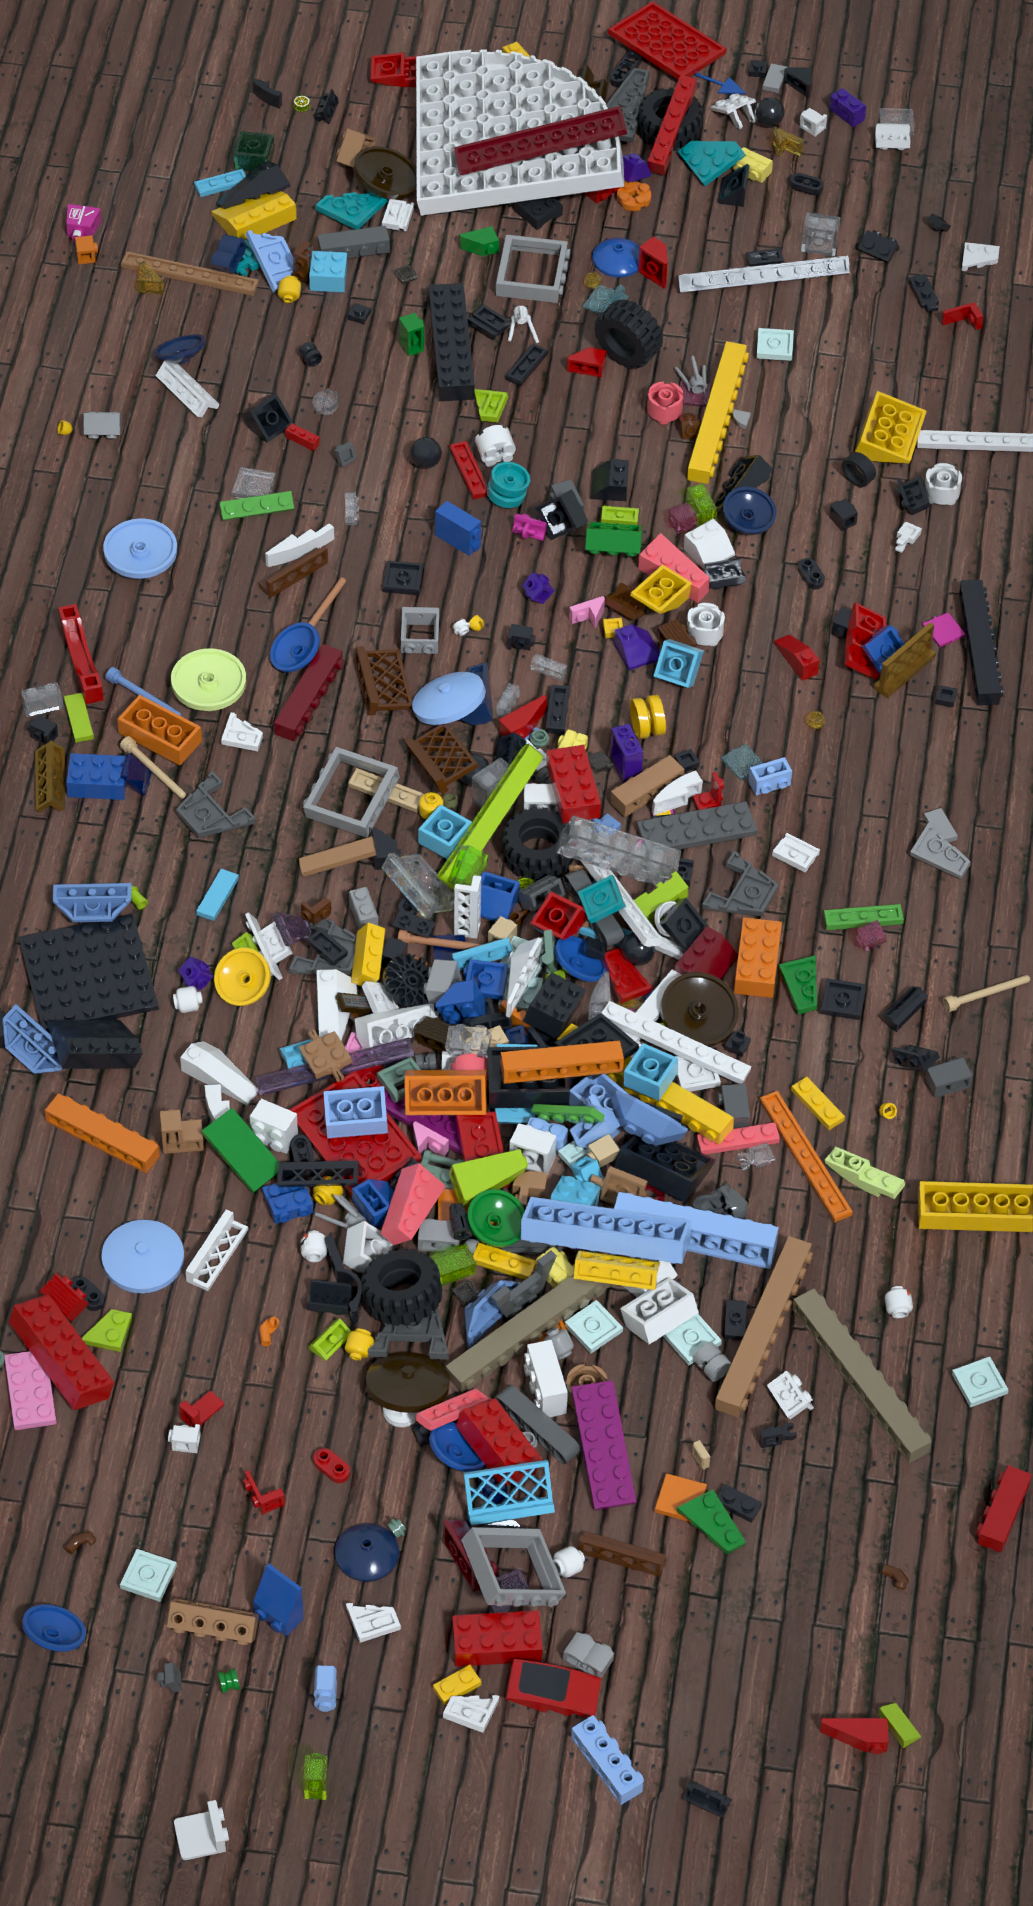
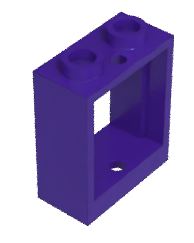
M630 724L611 729L610 758L623 784L631 777L642 773L643 750Z

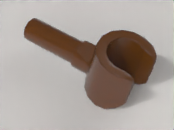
M524 909L520 913L514 911L510 914L509 918L510 920L518 918L515 920V924L519 926L522 923L521 918L530 910Z

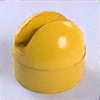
M61 420L57 429L58 434L69 435L72 432V425L67 421Z
M475 615L469 622V628L474 631H480L484 627V621L478 615Z
M884 1103L880 1106L879 1112L883 1118L892 1119L897 1113V1108L892 1103Z

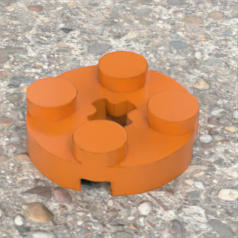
M624 181V187H620L617 191V201L626 210L639 211L641 207L645 206L646 208L651 202L650 187L646 183Z

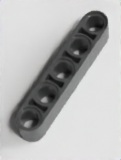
M579 869L563 875V882L575 903L583 907L578 891L592 885V882L585 871ZM612 914L593 924L587 918L598 939L605 943V948L623 942L624 933Z
M507 1386L494 1397L510 1418L525 1432L533 1433L537 1443L561 1464L566 1465L581 1452V1447L577 1441L515 1386Z

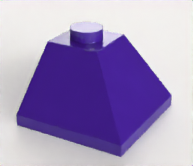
M631 153L623 156L624 179L627 182L651 176L647 163L639 155Z
M632 624L615 629L614 645L628 670L658 661L660 651L647 630Z

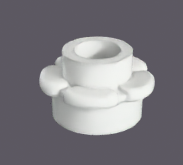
M465 619L456 622L453 625L454 634H459L460 636L467 634L470 623H467Z

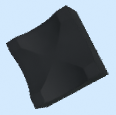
M554 197L515 202L514 212L526 218L532 227L538 230L549 220L562 216L563 205Z

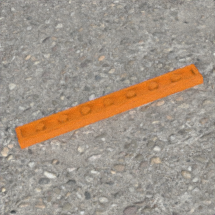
M778 1090L760 1097L761 1105L771 1121L776 1123L779 1134L833 1222L835 1223L852 1216L853 1211Z

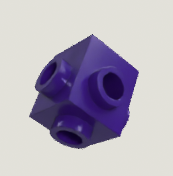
M533 572L522 584L526 591V596L542 604L555 591L549 583V578L544 574L540 575Z
M191 956L178 970L184 978L183 982L187 987L194 986L199 990L207 986L208 982L214 977L209 971L210 967L208 964Z

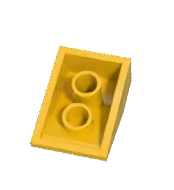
M661 565L633 590L630 596L657 613L662 614L679 608L689 598L692 582L666 566Z

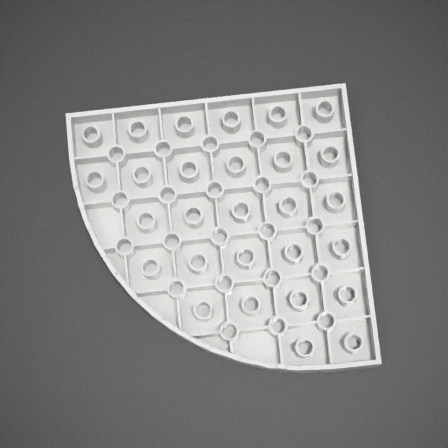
M471 50L416 57L417 204L421 216L624 187L623 156L619 136L460 176L454 147L608 108L604 100L596 94L595 89H591L581 77L577 78L570 70L564 67L559 68L553 62L545 59L543 61L538 60L533 55L526 57L522 53L513 51L510 54L502 53V50H496V52H487V50L471 52Z

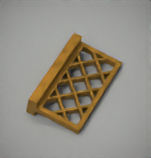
M928 623L882 663L881 676L874 684V690L888 699L935 658L936 652L931 649L934 624Z

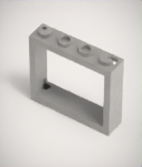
M506 235L496 281V296L558 303L559 295H563V286L561 285L565 284L566 274L564 271L567 272L568 261L566 259H570L571 249H568V241ZM512 250L559 255L554 286L506 281Z
M336 747L334 752L330 753L325 768L321 769L317 783L313 784L310 796L304 800L303 808L306 817L368 838L400 778L398 767ZM340 761L385 776L361 821L316 806Z
M472 1527L461 1539L487 1605L553 1607L559 1604V1601L566 1595L540 1529ZM484 1547L527 1548L544 1590L500 1589Z

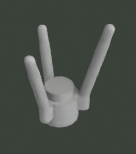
M691 356L695 375L691 377L690 383L678 367H675V370L687 385L688 391L692 390L698 394L707 388L706 366H702L701 377L698 373L695 357Z
M337 1194L334 1195V1198L348 1211L345 1216L346 1223L318 1212L315 1213V1216L341 1226L346 1230L366 1221V1218L343 1195L339 1197Z

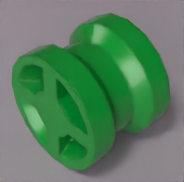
M235 1668L230 1669L226 1673L222 1671L217 1672L222 1694L227 1693L230 1689H240Z

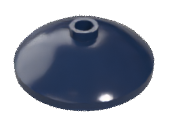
M198 334L177 337L159 345L154 350V355L161 361L179 362L180 364L187 363L189 359L196 356L203 349L206 340L203 335Z
M739 487L732 490L726 496L723 503V514L726 521L734 529L745 534L763 533L772 527L776 519L777 512L773 500L765 492L754 487Z
M362 1523L348 1528L341 1534L335 1546V1559L340 1570L346 1576L362 1582H372L384 1578L392 1572L399 1558V1546L394 1535L386 1528L372 1523Z

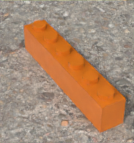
M620 1041L501 1052L500 1061L504 1084L623 1072L624 1065Z
M58 1093L45 1109L46 1122L146 1174L160 1157L159 1145L155 1141L142 1137L136 1131L126 1129L122 1124L107 1119L105 1115L90 1110L86 1105L74 1102L68 1096Z

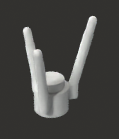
M517 306L514 309V316L511 317L512 322L508 341L512 340L515 322L518 324L528 322L535 342L539 343L527 308L525 306Z

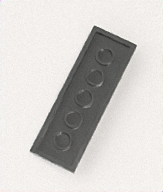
M747 801L637 821V829L647 856L755 836L758 831Z

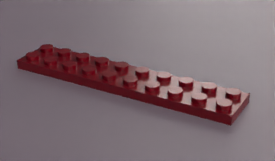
M621 106L457 146L454 147L461 176L628 133Z

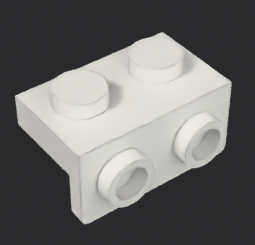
M877 123L875 131L876 148H896L898 150L910 148V125Z

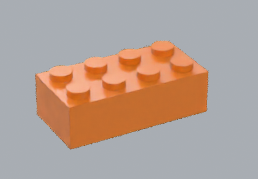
M141 695L117 719L119 734L125 737L131 736L136 743L178 765H181L202 742L201 726Z
M743 917L734 994L773 998L782 922Z
M406 1070V1115H486L487 1070Z

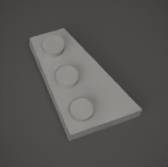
M929 822L910 852V856L959 879L963 878L970 866V860L955 846L948 843L945 837L934 830Z

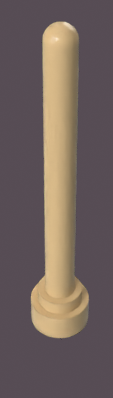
M127 736L121 741L120 748L126 753H132L178 797L181 799L186 797V793L137 748L136 741L131 736Z
M1025 975L960 997L947 996L943 998V1006L949 1013L957 1010L961 1004L1028 983L1030 977Z

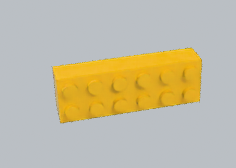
M920 1181L918 1190L919 1229L1033 1232V1185Z

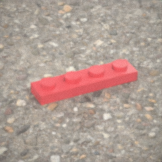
M775 1122L733 1129L720 1145L715 1143V1141H709L702 1134L697 1135L698 1146L703 1154L776 1144L780 1141Z
M475 1388L417 1413L416 1421L431 1431L459 1419L463 1409L489 1401L490 1398Z

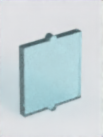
M747 744L736 750L732 749V752L721 757V760L740 781L749 777L750 767L764 763Z

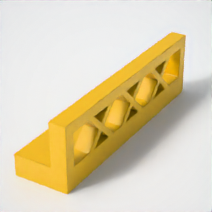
M578 1251L575 1259L573 1279L655 1290L660 1262Z

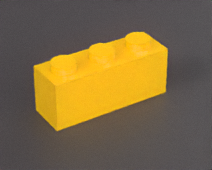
M368 922L357 931L351 983L362 986L365 981L377 982L379 980L385 928Z

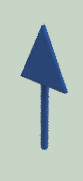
M695 73L697 77L721 85L722 87L718 91L720 94H746L730 77L723 83Z

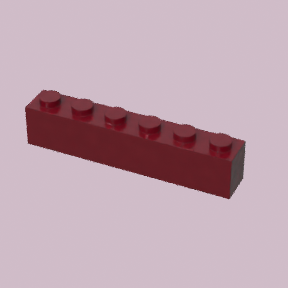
M324 644L321 645L274 722V735L294 742L298 736L302 735L305 724L310 722L313 711L318 709L322 696L327 694L330 683L335 681L336 673L343 668V651Z

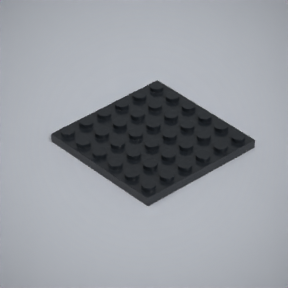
M133 914L118 916L112 922H89L19 937L40 1025L48 1032L50 1031L47 1020H112L159 1010Z

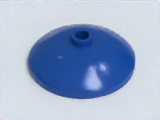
M625 238L604 240L593 251V264L601 273L611 277L633 275L638 272L640 246Z
M304 622L295 623L285 628L272 644L270 650L272 664L282 672H294L305 667L317 653L320 643L318 631L311 624Z
M571 936L565 940L559 939L555 944L554 952L560 966L571 976L586 982H596L602 980L607 974L602 960L591 958L584 954V939Z
M450 1422L431 1431L429 1436L431 1448L437 1458L448 1467L461 1472H472L481 1470L485 1466L457 1429L456 1423Z
M48 1604L33 1606L25 1612L22 1619L23 1630L29 1639L36 1645L50 1651L66 1652L74 1650L82 1645L86 1637V1629L83 1622L74 1613L59 1606Z

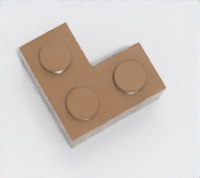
M347 129L342 138V146L337 152V161L353 167L357 154L364 148L375 146L377 138L360 131Z
M169 1109L160 1111L163 1154L204 1151L201 1119L181 1121L180 1110Z

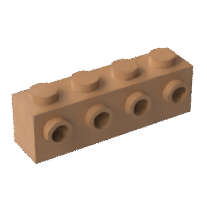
M670 755L660 759L655 765L644 769L637 776L631 777L621 786H616L611 791L610 803L626 817L654 800L667 785L684 776V768Z
M174 1598L170 1604L167 1627L172 1628V1631L176 1633L190 1631L194 1632L193 1635L198 1637L211 1635L215 1636L214 1639L219 1641L233 1639L236 1640L237 1644L248 1645L255 1640L259 1614Z

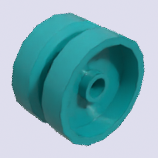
M514 462L498 463L491 472L486 489L487 496L493 503L503 508L520 506L524 502L530 484L529 473L524 467Z

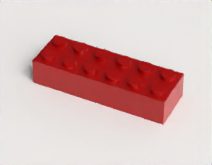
M49 1294L14 1305L9 1319L10 1325L74 1411L109 1399L115 1382Z

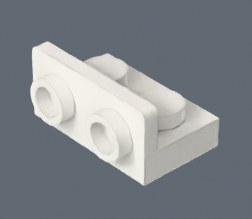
M785 1371L767 1384L786 1416L792 1419L806 1408L812 1410L814 1408L811 1404L813 1399L806 1390L803 1391L800 1387L802 1382L796 1374L791 1375L788 1371Z

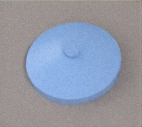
M132 519L122 522L108 533L104 541V557L107 564L118 574L129 578L141 579L159 575L173 564L177 555V541L173 532L164 524L151 519Z
M455 672L446 674L422 687L413 699L412 708L417 719L425 724L440 725L454 722L467 716L481 704L485 697L486 689L482 679L474 673Z
M135 1220L121 1225L108 1236L102 1249V1265L109 1280L119 1288L133 1293H150L168 1286L177 1278L184 1263V1250L179 1236L167 1225L153 1220Z

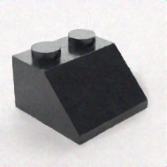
M277 393L265 396L241 413L248 428L266 443L285 431L291 423L294 424Z
M610 459L595 468L592 472L590 499L626 501L629 460Z
M572 489L535 507L540 520L547 523L546 531L551 540L589 522Z

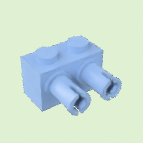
M597 1095L589 1096L585 1102L588 1107H593L605 1115L603 1122L588 1124L579 1121L570 1129L577 1146L587 1149L589 1144L611 1134L620 1126L613 1111L601 1106Z

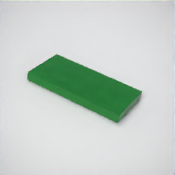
M233 1108L229 1109L201 1131V1134L252 1193L256 1192L278 1174L279 1161Z

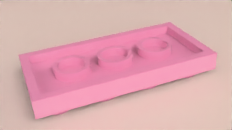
M28 1351L4 1355L14 1429L21 1430L56 1424L50 1377L33 1354Z

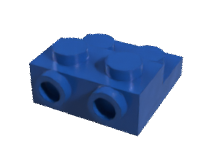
M892 625L881 628L871 636V640L862 646L880 676L882 663L905 644L900 639L897 629Z
M470 959L469 966L464 968L463 978H466V981L474 980L484 998L491 997V999L503 1000L508 964Z
M278 1183L262 1187L263 1195L275 1224L284 1223L297 1217H305L313 1213V1202L307 1188L278 1187Z

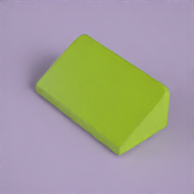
M339 1318L333 1321L308 1348L326 1361L347 1340L351 1330Z
M897 1703L879 1708L878 1716L880 1718H887L888 1729L902 1748L921 1738V1735Z

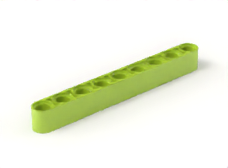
M529 743L519 751L439 871L437 878L450 889H455V884L461 883L542 761L543 755Z

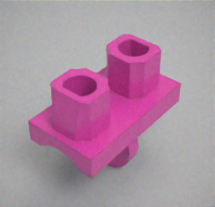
M516 514L514 516L512 532L522 534V538L525 539L532 537L543 541L547 523L540 519L530 518L526 514Z

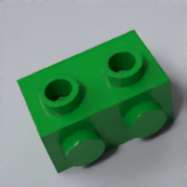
M416 313L399 318V343L408 356L424 351V323L421 318H418Z

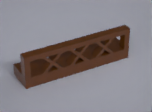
M325 546L313 549L259 582V588L268 597L272 598L328 563V549Z
M587 1531L579 1538L578 1550L583 1555L660 1577L666 1561L665 1554Z

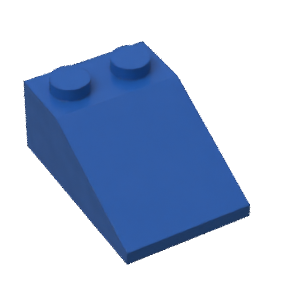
M268 1564L253 1601L254 1613H258V1619L269 1623L275 1632H281L287 1637L303 1620L302 1588L271 1564Z

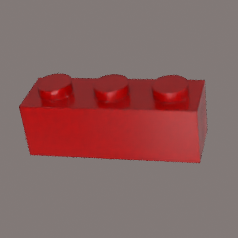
M291 423L285 430L287 439L312 451L320 445L319 436Z

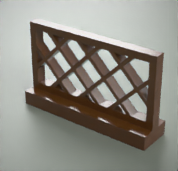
M364 646L356 647L354 662L368 715H376V711L413 709V701L399 649L365 651ZM395 656L396 660L392 662L388 660L386 657ZM368 657H375L378 661L374 663ZM383 662L389 667L385 670L379 664ZM374 669H376L377 671L382 673V675L378 677L374 675L372 672ZM392 669H395L400 674L398 676H395L394 674L390 673V671ZM387 676L393 681L389 684L382 679ZM396 682L403 686L401 691L394 687ZM379 683L386 688L381 691L376 688V685ZM390 690L397 695L392 698L386 693ZM383 697L384 699L389 701V703L380 704L379 700ZM402 697L407 700V703H401L397 699Z
M447 723L437 726L416 740H413L412 737L405 740L410 753L441 794L448 791L446 786L479 767ZM446 730L445 736H438L440 732ZM430 741L428 746H421L422 743ZM435 741H442L441 746H434ZM447 741H453V746H446ZM431 751H438L436 756H430ZM443 751H449V756H442ZM455 752H462L460 757L454 756ZM439 761L446 762L445 766H438ZM451 762H458L456 767H449ZM463 762H471L468 766L462 767ZM447 772H454L450 777H445Z

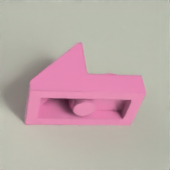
M604 596L571 606L569 608V620L571 623L574 624L589 619L594 628H596L604 612Z
M416 1121L413 1123L414 1142L416 1150L420 1155L427 1147L434 1153H439L443 1156L449 1151V1139Z

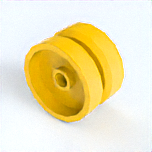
M659 695L647 696L645 701L641 697L631 699L630 716L637 739L648 738L650 732L654 736L665 735L666 720Z

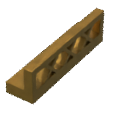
M53 741L35 750L36 811L38 812L45 810L49 806L58 811L66 808L65 749Z

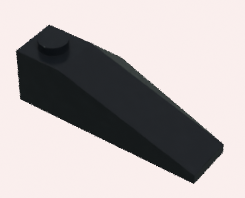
M265 161L224 195L216 205L223 209L245 203V199L261 198L260 195L270 192L271 195L289 188L291 185L278 164Z
M760 455L740 457L728 474L730 479L728 482H724L722 486L724 491L718 494L711 511H723L724 500L732 490L739 487L757 488L766 482L773 468Z

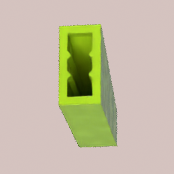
M518 1149L453 1164L449 1171V1176L459 1203H462L465 1209L469 1207L471 1201L479 1193L490 1189L499 1190L513 1182L519 1175L525 1172L528 1162L526 1157L522 1155L521 1150Z

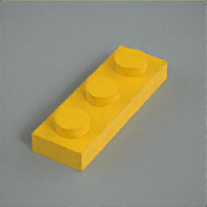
M805 1077L791 1087V1091L828 1130L844 1121L845 1116L808 1077Z
M478 1243L472 1257L473 1264L523 1280L530 1277L535 1269V1260L482 1243Z

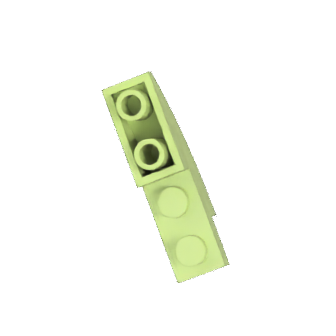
M835 1147L825 1159V1163L840 1176L877 1197L883 1194L895 1199L905 1186L903 1179L870 1166L869 1160L838 1147Z

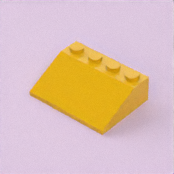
M282 191L271 195L270 192L261 194V198L245 199V203L226 209H215L211 211V215L228 235L248 241L245 234L249 230L253 231L254 234L262 235V233L269 232L296 220V204L288 194Z
M877 391L867 413L855 452L864 454L871 461L910 463L926 410Z

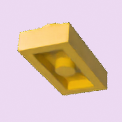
M468 1665L434 1684L433 1690L445 1706L448 1704L451 1696H463L481 1686V1680L471 1665Z

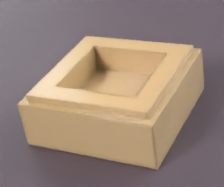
M700 1440L694 1442L692 1455L700 1468L704 1470L709 1467L710 1455Z

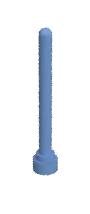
M111 667L108 670L105 679L110 683H119L135 694L141 695L181 716V713L122 677L121 672L115 667Z

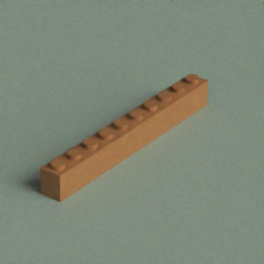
M788 1236L716 1397V1410L738 1418L741 1411L746 1410L749 1402L747 1397L749 1394H753L756 1387L754 1381L756 1377L760 1378L763 1371L762 1363L763 1361L767 1362L771 1350L769 1347L771 1344H775L778 1337L777 1329L783 1327L785 1321L783 1316L785 1312L790 1311L792 1296H796L798 1293V1282L805 1277L807 1270L805 1266L812 1261L814 1253L811 1252V1243Z

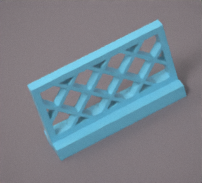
M548 1460L463 1473L468 1508L467 1514L470 1525L555 1513ZM544 1467V1474L539 1480L531 1475L535 1468ZM520 1470L525 1475L517 1483L510 1476L514 1471ZM494 1474H500L504 1477L498 1486L489 1481ZM479 1477L483 1482L477 1489H474L470 1486L469 1478ZM528 1477L537 1482L530 1492L522 1487V1484ZM507 1480L515 1485V1488L509 1495L501 1490ZM486 1483L495 1489L488 1498L480 1493ZM541 1485L546 1489L547 1497L538 1498L534 1495V1492ZM518 1489L527 1494L522 1501H516L512 1498ZM498 1492L506 1497L502 1504H495L491 1501ZM477 1495L485 1500L481 1507L472 1508V1501Z

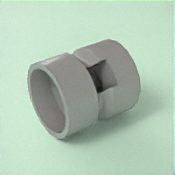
M713 1342L703 1345L693 1356V1361L700 1369H704V1373L713 1382L722 1379L728 1373L732 1364L725 1355L721 1354L720 1349Z

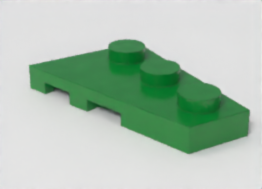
M816 955L779 964V971L797 1013L802 1014L817 1010Z
M713 1489L677 1507L676 1511L681 1516L684 1515L688 1518L695 1528L698 1527L703 1531L707 1538L725 1554L745 1546L746 1541Z

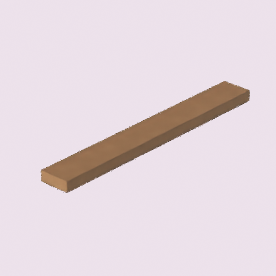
M126 251L121 262L122 268L254 296L259 285L258 279Z

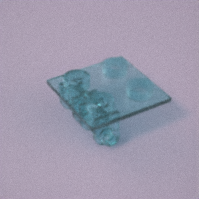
M598 284L583 305V308L602 314L612 302L623 299L628 300L629 295L625 294V287L622 285L617 286L613 290Z

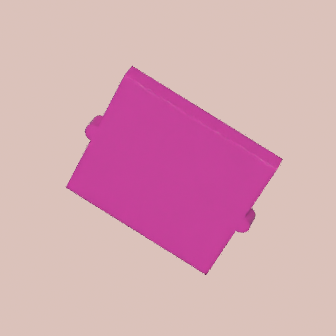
M949 613L939 617L935 616L932 620L922 624L923 627L930 622L934 624L932 639L939 647L954 643V641L965 637L964 631Z

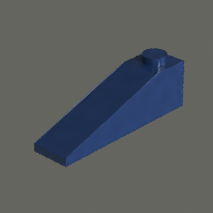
M485 662L471 666L467 670V672L478 675L486 689L485 697L481 704L473 712L460 719L474 726L487 724L493 719L488 664Z

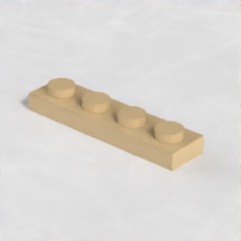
M356 768L348 785L353 789L374 796L383 778ZM396 784L387 802L417 813L419 810V799L424 794Z

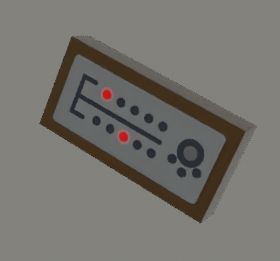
M338 992L335 996L342 1012L373 1014L366 995Z

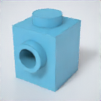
M588 1156L570 1165L574 1178L577 1180L590 1182L593 1174L603 1178L597 1160Z

